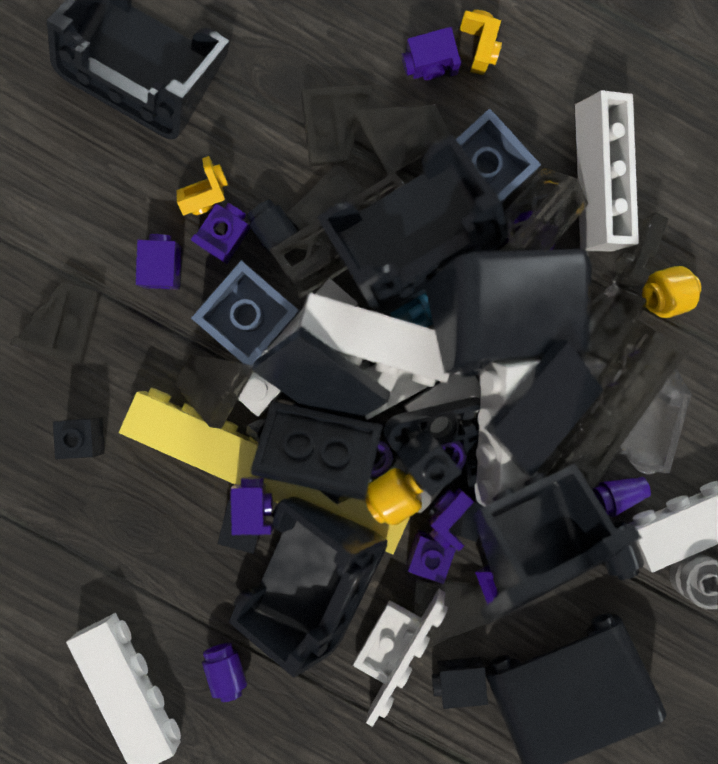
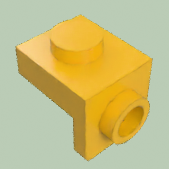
M484 10L465 11L459 29L462 32L480 37L470 72L481 75L485 74L489 64L496 65L502 42L496 41L501 20L495 19L491 13Z
M210 156L202 158L203 167L208 179L176 190L177 203L183 216L189 213L193 215L203 214L209 211L213 204L225 200L222 187L228 185L220 164L213 166Z

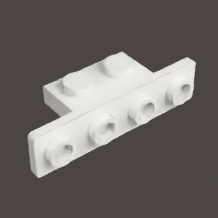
M441 589L437 590L422 618L389 600L358 653L353 666L383 683L369 708L366 724L373 727L379 716L383 718L387 716L394 702V697L391 696L396 686L403 688L410 676L412 668L408 665L414 655L420 658L424 653L430 640L426 635L431 626L438 627L444 619L448 607L444 605L446 592Z

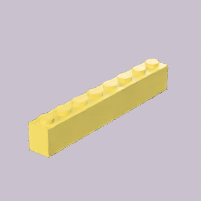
M150 388L149 392H136L120 428V434L233 484H241V478L259 477L251 474V467L259 443L252 437L236 432L238 429L236 424L222 418H218L216 422L203 417L204 410L188 403H184L183 407L169 402L170 395L154 388ZM264 478L266 493H272L273 502L279 503L283 499L297 496L372 529L388 541L386 552L394 554L409 520L407 518L396 526L386 522L379 523L370 513L364 500L350 498L337 505L319 490Z

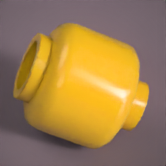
M673 266L654 272L648 277L642 290L643 302L649 311L660 318H671L689 312L697 306L700 300L701 283L698 277L684 266Z
M392 468L369 484L368 497H366L365 503L372 516L379 523L386 522L396 526L421 509L422 498L420 493L424 489L411 473L406 474L399 468Z

